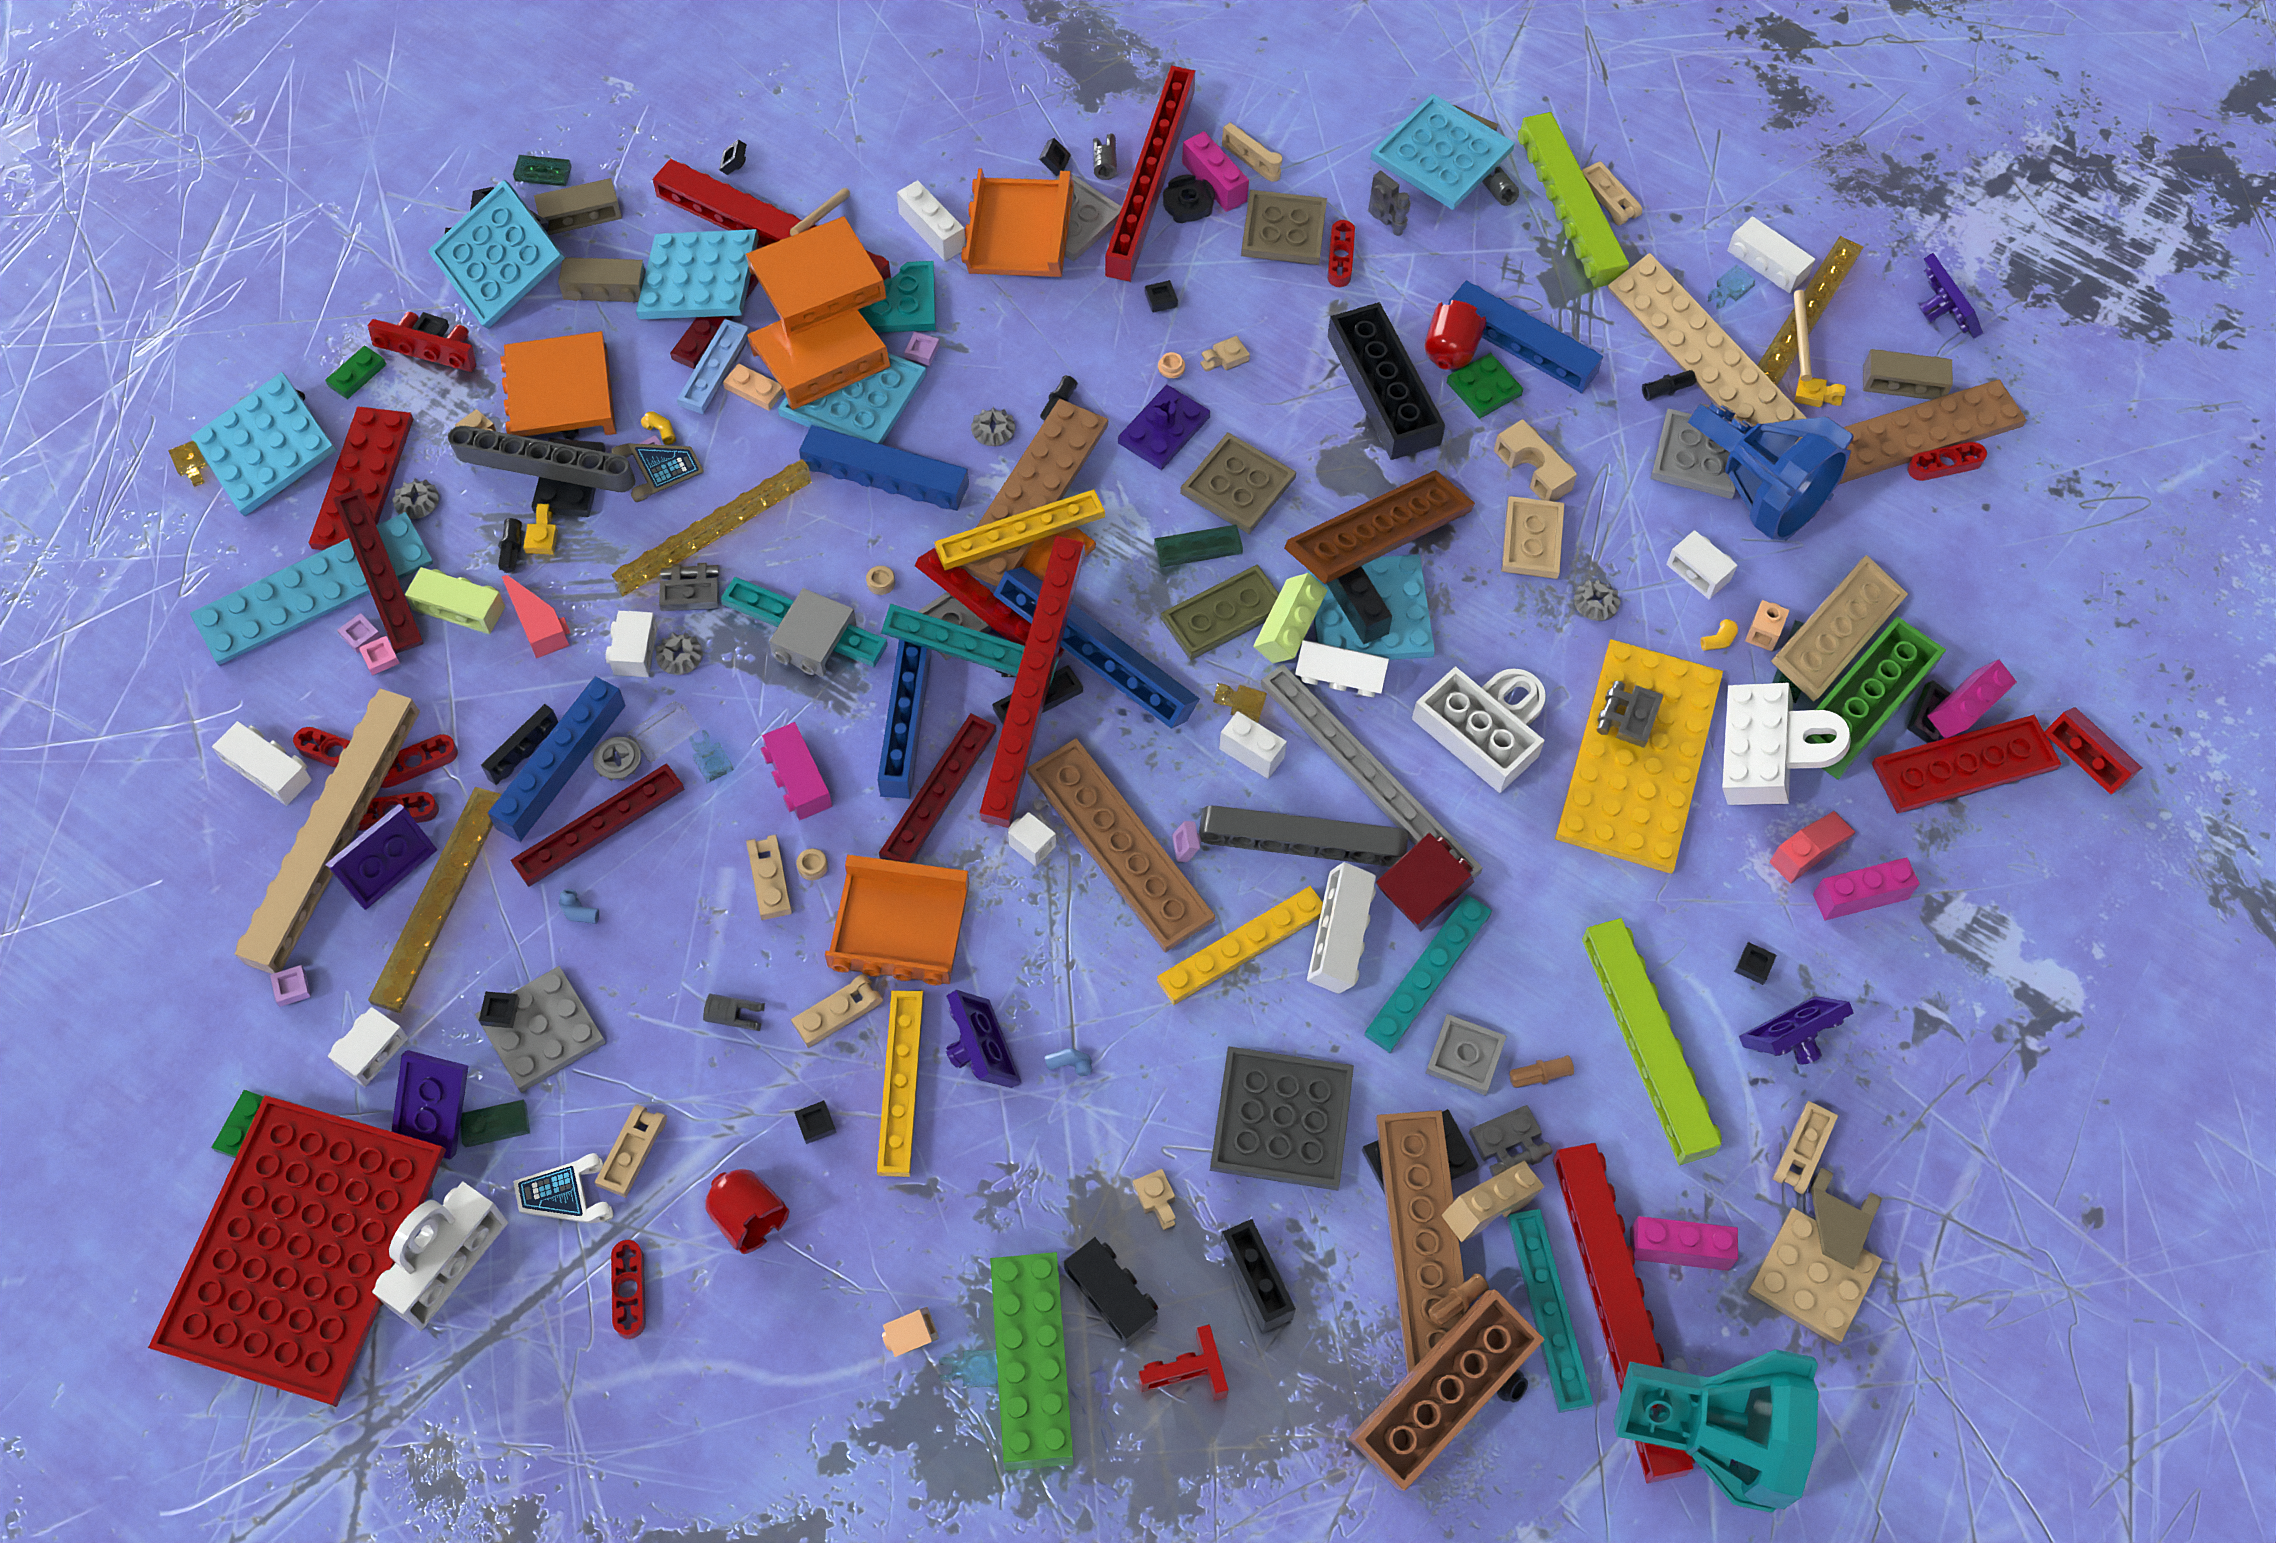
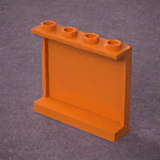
M978 168L977 179L972 181L974 199L969 202L968 208L969 217H971L970 224H966L965 227L967 244L966 247L962 248L961 253L962 263L966 264L969 274L1062 277L1074 193L1071 171H1060L1059 180L985 178L982 168Z
M845 216L746 253L751 275L755 274L781 318L783 331L787 337L886 299L884 280Z
M858 310L789 337L783 331L781 320L747 334L753 356H760L784 389L788 404L792 410L891 367L886 345Z
M602 331L504 344L505 356H500L502 371L506 373V377L502 378L504 393L508 394V399L504 400L505 413L510 417V421L505 422L507 434L524 437L601 425L603 426L605 436L616 434L608 350Z
M847 854L845 862L847 874L830 950L825 951L827 966L841 973H847L852 970L862 972L870 977H878L881 974L893 976V978L900 981H910L911 979L923 980L925 983L934 986L941 985L942 983L950 984L970 884L968 871Z

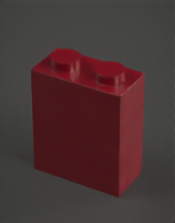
M1430 832L1376 881L1378 888L1420 932L1474 883L1473 877L1470 874L1473 871L1472 867L1462 857L1457 860L1450 853L1452 850L1451 846L1441 836L1435 838Z

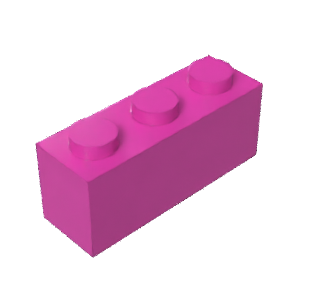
M1205 131L1183 141L1182 164L1192 175L1196 176L1197 180L1203 182V179H1205L1212 185L1215 192V200L1226 212L1247 202L1249 179Z
M2000 659L1975 670L1927 717L1944 739L1969 729L2017 681Z
M793 722L763 734L764 747L760 748L766 764L772 763L775 771L771 773L778 788L783 787L786 795H783V799L788 811H795L800 821L831 808L832 803L829 791L796 723Z
M1906 857L1823 878L1814 891L1813 896L1826 921L1908 900L1920 883Z
M1638 1216L1630 1227V1246L1635 1260L1729 1271L1738 1260V1227Z

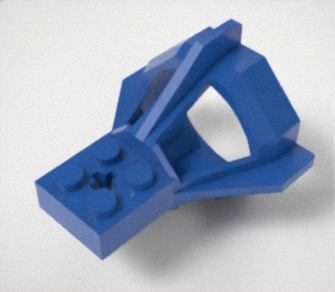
M1700 403L1688 420V423L1731 453L1728 457L1725 472L1729 475L1750 511L1749 517L1755 528L1772 540L1787 541L1817 514L1826 500L1830 501L1834 496L1832 492L1843 477L1851 450L1847 448L1854 438L1851 432L1827 416L1757 424L1754 426L1746 420L1741 422L1734 418L1736 413L1725 405L1719 406L1715 403L1706 405Z

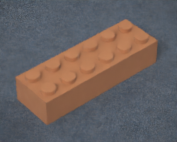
M1496 1289L1485 1291L1348 1439L1396 1489L1405 1491L1545 1339Z

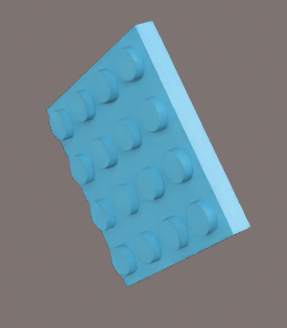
M1432 93L1371 151L1370 159L1454 210L1514 150L1515 143Z
M505 180L498 184L428 250V253L475 317L487 329L566 258L510 183Z
M757 230L655 234L636 309L638 318L661 319L742 315L751 276L746 253L757 249L759 240Z
M888 353L891 367L795 410H792L788 404L787 397H785L778 408L779 416L809 428L811 425L882 445L927 375L926 367Z
M283 372L277 374L190 436L238 511L244 516L251 513L337 451Z
M1420 555L1378 557L1362 565V568L1392 614L1389 634L1364 645L1327 584L1321 582L1307 569V573L1311 574L1328 590L1313 619L1317 643L1386 657L1389 660L1434 657L1435 650Z

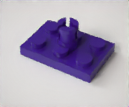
M1932 253L1925 257L1924 261L1927 268L1923 271L1929 280L1930 287L1936 294L1928 301L1919 305L1926 319L1931 323L1947 312L1949 314L1953 313L1957 319L1955 321L1963 333L1968 331L1973 339L1981 335L1983 331L1976 312L1935 254Z
M1166 384L1118 436V444L1162 471L1210 418V410Z
M398 804L325 865L360 907L366 910L434 854L437 848L405 807Z
M955 990L946 995L950 1004L949 1013L957 1023L961 1033L959 1041L946 1047L948 1050L946 1053L950 1062L956 1068H962L971 1061V1070L980 1081L1013 1088L1021 1083L990 1000L960 990Z
M1814 996L1740 1035L1739 1038L1743 1048L1770 1053L1774 1056L1787 1054L1793 1049L1797 1064H1809L1822 1057V1053L1815 1041L1818 1032L1825 1028H1834L1843 1024V1019L1854 1014L1848 1001Z
M410 1050L405 1051L401 1055L391 1132L442 1146L446 1149L443 1158L452 1159L457 1151L469 1066Z

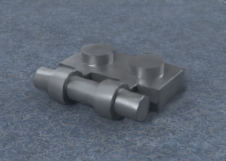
M1380 170L1373 175L1368 212L1386 226L1392 222L1394 235L1400 236L1407 227L1408 219L1406 214L1409 212L1411 204L1409 195L1405 192L1399 193L1400 185Z
M698 563L697 566L682 567L681 564H672V567L661 568V579H671L660 581L659 606L661 611L719 608L718 578H708V576H719V565ZM697 577V579H684V580H683V578Z
M1615 681L1612 688L1607 691L1605 708L1600 711L1597 718L1599 723L1597 732L1607 735L1610 727L1614 726L1619 728L1616 738L1645 748L1663 694L1635 685L1632 694L1624 692L1625 684L1623 682ZM1619 705L1627 707L1624 715L1616 713Z
M1528 1105L1475 1126L1469 1131V1135L1483 1161L1495 1156L1498 1163L1489 1166L1492 1177L1524 1160L1527 1164L1535 1165L1542 1162L1543 1157L1552 1154V1148L1548 1142L1537 1146L1532 1141L1539 1138L1542 1131ZM1521 1146L1522 1153L1513 1157L1508 1155V1150Z

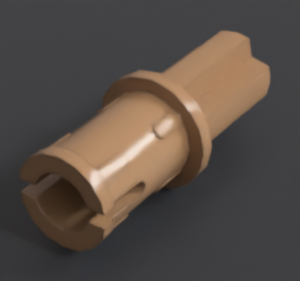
M1568 1055L1545 1062L1537 1060L1536 1064L1512 1069L1509 1072L1510 1082L1514 1088L1540 1082L1542 1085L1548 1083V1080L1573 1075L1574 1066Z
M1475 1273L1458 1288H1450L1448 1295L1429 1309L1431 1321L1435 1322L1438 1326H1442L1460 1311L1466 1312L1472 1302L1489 1290L1486 1280L1480 1274Z

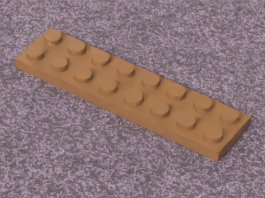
M1998 379L1845 426L1843 428L1851 432L1854 438L1847 447L1851 450L1843 477L1838 485L1909 463L1912 457L1920 452L1967 442H1976L2023 427L2027 419L2001 380Z
M1059 398L976 528L1062 500L1108 427V419ZM1035 541L958 567L978 579L998 586L1005 571L1019 568Z
M1077 738L1027 767L1028 775L1165 953L1215 921V914Z
M1442 1110L1381 1114L1376 1117L1407 1375L1466 1313L1460 1311L1445 1324L1438 1326L1435 1322L1431 1321L1428 1312L1432 1306L1448 1295L1450 1288H1458L1464 1283L1459 1238L1441 1216L1454 1202Z

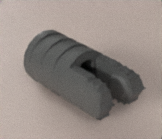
M1112 133L1107 134V145H1102L1098 138L1093 139L1094 175L1101 180L1112 179L1117 173L1116 137Z
M1500 166L1496 167L1495 174L1493 176L1489 174L1482 182L1501 205L1509 206L1519 197V189Z
M710 993L706 999L703 1020L705 1022L760 1031L761 1023L754 1020H742L739 1017L741 1008L760 1012L764 1011L765 1003Z

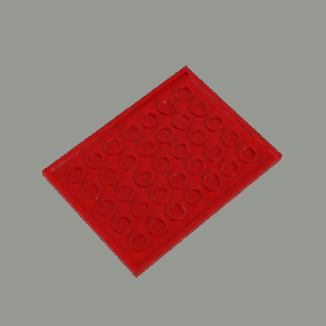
M264 1095L148 1348L337 1407L382 1302L372 1293L376 1287V1281L383 1272L390 1270L395 1264L389 1255L391 1241L407 1216L424 1203L446 1149L433 1143Z

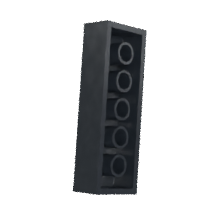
M1374 303L1330 316L1327 337L1390 460L1440 446L1445 424L1381 303Z

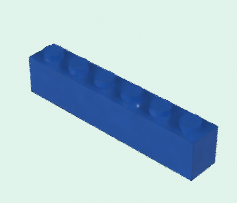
M1467 280L1449 300L1448 305L1451 304L1452 300L1473 305L1477 308L1476 313L1481 318L1483 316L1486 317L1487 325L1482 335L1483 339L1580 393L1584 392L1599 372L1603 355Z
M811 425L799 449L801 465L809 471L822 472L832 475L837 479L857 482L865 487L871 486L882 489L889 494L907 496L914 501L928 502L942 509L949 508L958 511L969 486L967 468Z
M900 639L877 781L880 797L910 799L932 650Z
M594 676L489 810L488 815L496 830L518 842L524 839L626 705L618 687Z

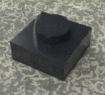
M1055 138L1047 141L1039 160L1055 176H1058L1060 171L1065 170L1071 154Z
M738 139L723 150L719 170L726 175H729L736 169L739 170L746 161L745 151L747 144Z
M1170 280L1145 286V295L1152 313L1178 307V299Z
M423 312L412 329L443 337L450 326L447 319Z
M1748 942L1734 972L1763 985L1767 980L1777 955Z
M486 991L479 1017L481 1026L513 1028L520 1001L518 995Z
M825 1100L794 1112L806 1144L836 1133Z

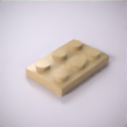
M1513 496L1508 497L1501 572L1558 579L1560 573L1564 503Z

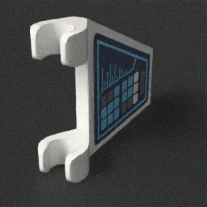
M592 1153L575 1162L513 1181L519 1212L584 1223H598L611 1220L613 1218V1210L607 1202L597 1203L587 1209L581 1175L600 1172L603 1167L602 1159L597 1154Z

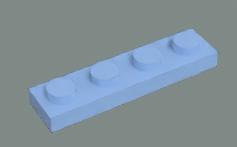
M724 319L678 396V406L704 414L748 339L747 334L750 333L748 326Z

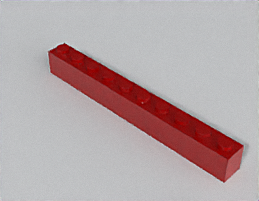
M1172 65L1170 67L1105 255L1106 277L1131 282L1194 95L1196 70Z
M671 158L652 179L658 198L728 231L756 229L759 235L758 243L764 246L791 237L790 230L802 221L793 214L781 211L770 203H764L749 193H743L727 183L715 180L708 174L698 172L685 163H679ZM866 250L883 280H886L888 277L891 279L889 261L881 255H875Z
M1055 536L979 814L982 822L1009 828L1013 822L1085 557V546L1082 541Z
M1596 1143L1558 1149L1552 1161L1621 1394L1629 1362L1663 1368V1349L1659 1342H1655L1653 1336V1316L1650 1310H1646L1642 1299L1645 1295L1644 1286L1641 1279L1635 1276L1633 1269L1635 1264L1634 1253L1631 1246H1626L1623 1236L1625 1224L1621 1214L1616 1213L1614 1206L1616 1201L1615 1190L1611 1183H1607L1604 1173L1606 1171V1161L1603 1153H1598ZM1634 1440L1646 1484L1683 1477L1693 1470L1695 1459L1689 1456L1686 1451Z

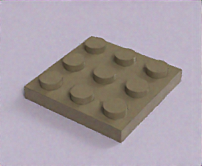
M1250 190L1241 256L1319 265L1327 198Z
M1227 432L1181 486L1180 494L1250 534L1295 480L1296 471Z

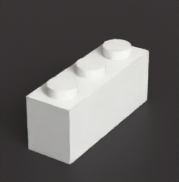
M918 180L897 192L899 214L944 261L962 252V248L966 247L964 227Z
M1753 216L1733 233L1727 250L1789 294L1809 276L1816 260Z
M1303 640L1295 675L1301 676V682L1317 685L1318 680L1330 682L1329 688L1346 691L1348 686L1357 688V694L1375 697V693H1382L1389 658Z
M237 721L212 746L213 750L222 762L287 806L312 781L306 772L308 766L295 755L292 758L287 756L285 749L274 740L270 743L264 740V735L254 726L250 725L247 728Z

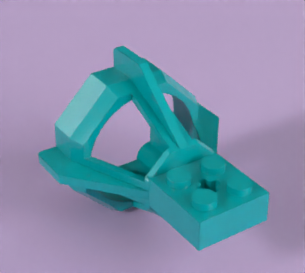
M1775 1349L1718 1375L1704 1378V1376L1629 1362L1613 1421L1616 1436L1686 1451L1689 1456L1695 1459L1733 1505L1770 1513L1774 1512L1776 1508L1784 1510L1802 1498L1816 1451L1819 1391L1814 1377L1818 1363L1811 1356ZM1731 1459L1735 1460V1466L1730 1463Z

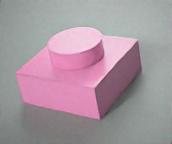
M387 636L359 647L372 675L400 664Z

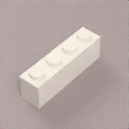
M1343 862L1329 872L1307 976L1308 982L1337 994L1356 984L1359 978V970L1357 969L1359 958L1365 948V943L1363 942L1364 933L1370 922V915L1368 914L1370 903L1376 893V888L1374 887L1376 875L1346 862Z

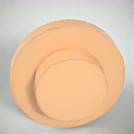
M1169 352L1164 354L1159 360L1158 370L1166 378H1177L1184 373L1185 362L1179 354Z

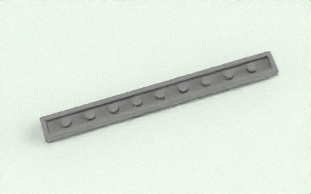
M1284 664L1261 680L1263 689L1399 829L1408 833V838L1415 845L1429 832L1435 838L1441 836L1451 846L1452 850L1450 853L1457 860L1462 857L1472 867L1473 871L1470 874L1473 879L1481 874L1483 867Z

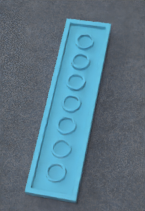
M406 512L376 525L398 580L418 571L420 567L425 568L433 564L431 556ZM348 538L190 612V615L219 666L358 600L371 592Z

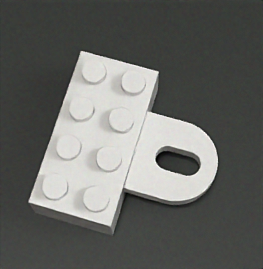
M1455 666L1416 701L1412 720L1497 792L1501 793L1540 755L1545 740L1529 728L1528 725L1540 715L1546 698L1545 689L1536 676L1522 669L1503 670L1494 675L1484 686L1480 687ZM1516 687H1523L1528 691L1529 694L1516 705H1510L1504 700V697Z
M1789 683L1728 685L1722 784L1727 805L1789 804L1790 769L1828 767L1837 763L1846 755L1850 748L1851 737L1845 720L1838 714L1826 710L1793 711V698ZM1812 734H1833L1836 736V739L1831 743L1809 744L1804 741L1807 736Z
M463 1181L457 1188H453L446 1195L443 1202L444 1205L435 1200H429L418 1206L407 1216L396 1231L390 1244L389 1255L395 1264L390 1270H386L380 1275L376 1281V1287L372 1291L391 1311L420 1332L508 1224V1221L492 1201Z

